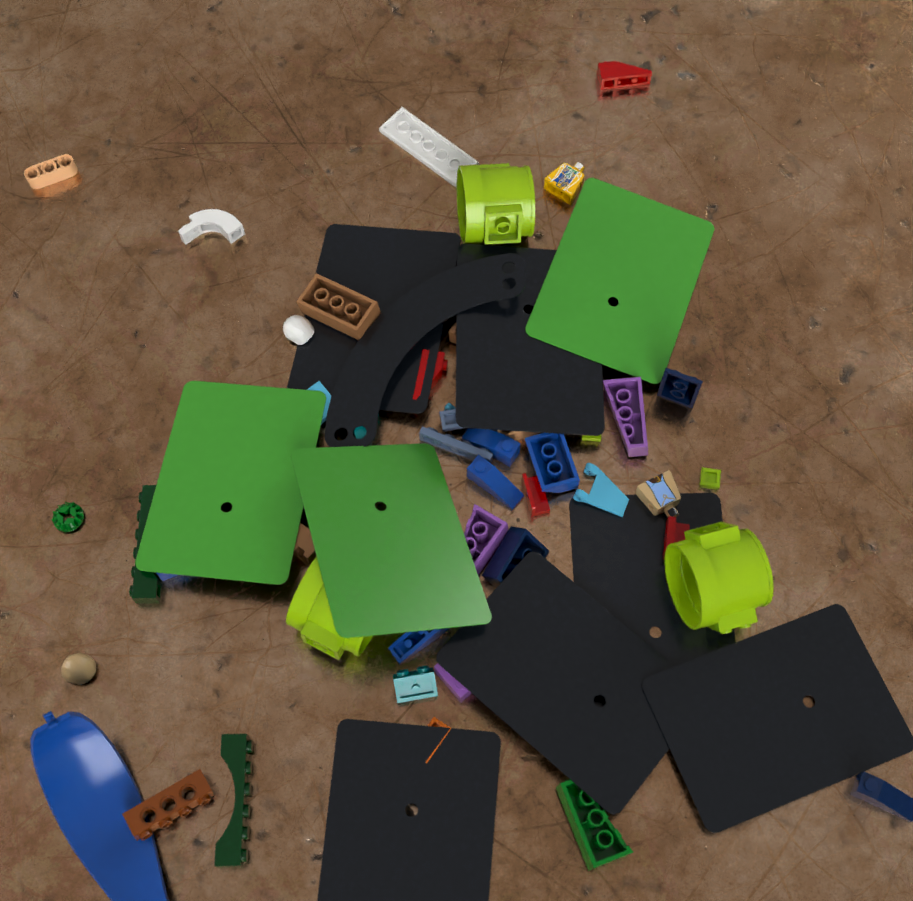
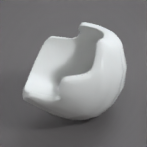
M292 315L283 324L285 337L297 345L308 342L315 332L310 321L301 315Z

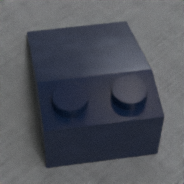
M665 368L657 396L693 409L703 381L696 377L682 374L677 370Z

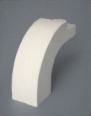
M207 209L193 213L189 216L190 223L178 230L181 240L185 245L206 232L220 233L231 244L245 235L243 225L236 217L228 212L217 209Z

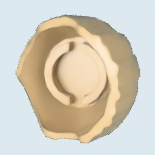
M72 654L63 661L61 676H63L66 682L78 685L85 684L95 675L97 670L96 663L87 654Z

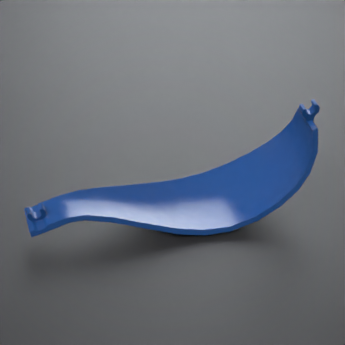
M52 711L47 712L43 715L47 723L35 729L30 738L31 755L48 805L71 848L111 901H169L154 834L145 840L140 839L136 841L122 815L124 812L142 803L143 799L117 749L106 734L90 718L80 712H67L55 718ZM148 815L145 818V822H150Z

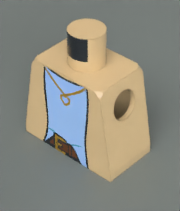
M670 470L637 486L636 495L653 515L657 516L665 512L667 517L679 516L675 506L680 503L681 496Z

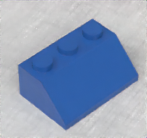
M541 433L525 438L543 492L562 493L578 488L580 479L564 434Z

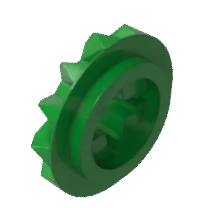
M65 502V504L58 505V508L53 511L52 521L58 530L71 532L82 524L84 512L76 503ZM70 512V515L74 517L65 520L62 515H67Z

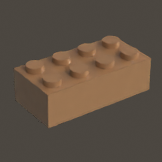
M317 273L296 301L303 314L357 340L361 339L366 330L381 314L377 301Z

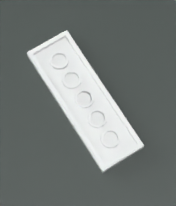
M403 107L379 128V132L454 187L457 184L458 166L479 165L477 160Z

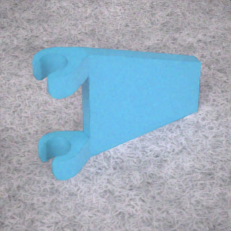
M587 463L584 473L596 476L591 491L587 494L585 491L577 489L573 499L623 517L629 499L597 466Z

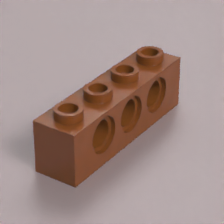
M201 769L124 812L122 815L136 841L140 839L145 840L152 836L153 831L158 828L164 829L173 823L172 820L179 816L184 817L191 813L192 808L197 805L203 806L211 801V797L214 794ZM186 792H195L191 799H184ZM174 802L175 807L172 810H164L167 803ZM153 813L156 815L152 822H145L148 814Z

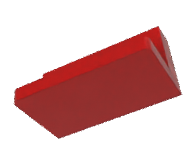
M523 473L521 482L531 517L550 513L546 493L541 490L537 476L527 478L526 473Z
M668 516L666 521L663 560L667 546L671 543L686 540L684 531L690 529L689 524L676 523V517Z

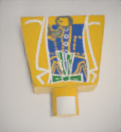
M579 162L573 167L563 163L545 177L544 189L571 206L584 184L585 175L582 173L585 169L584 166Z

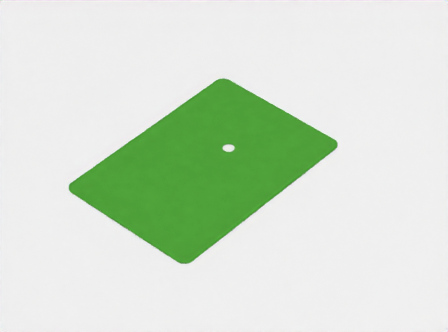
M588 178L582 187L525 328L526 333L532 338L633 377H641V380L652 384L660 383L665 368L668 366L714 233L713 224L702 218L596 178ZM614 297L619 303L617 306H611L608 303V299Z
M204 381L187 382L183 387L136 557L135 565L137 569L146 572L275 585L285 583L289 577L304 507L291 453L298 448H316L326 395L321 391ZM223 503H231V511H221Z
M422 443L371 445L367 447L298 448L292 451L291 459L335 630L339 636L354 638L485 625L491 621L492 615L433 446ZM383 502L386 505V509L384 511L376 509L375 503Z

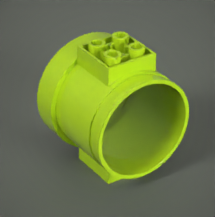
M509 163L458 166L456 184L457 212L462 244H482L483 240L485 245L520 243L521 237L533 236L535 228V191L532 172L528 165L518 167L510 166Z
M718 522L684 531L686 540L671 543L667 546L664 565L668 588L680 617L689 628L697 630L709 627L720 632V634H727L732 632L734 628H748L752 623L758 622L755 609L770 604L774 586L768 557L761 542L752 531L746 528L739 530L738 525Z
M316 556L294 594L287 612L286 624L301 632L303 642L337 660H340L345 650L359 657L373 636L343 638L337 634Z

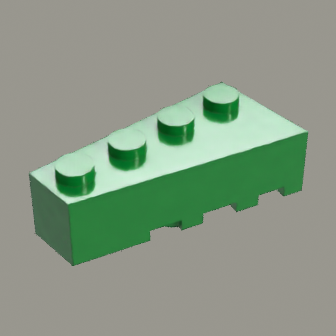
M567 780L556 787L588 871L633 853L629 845L627 846L622 839L620 832L615 829L608 819L606 812L573 781Z

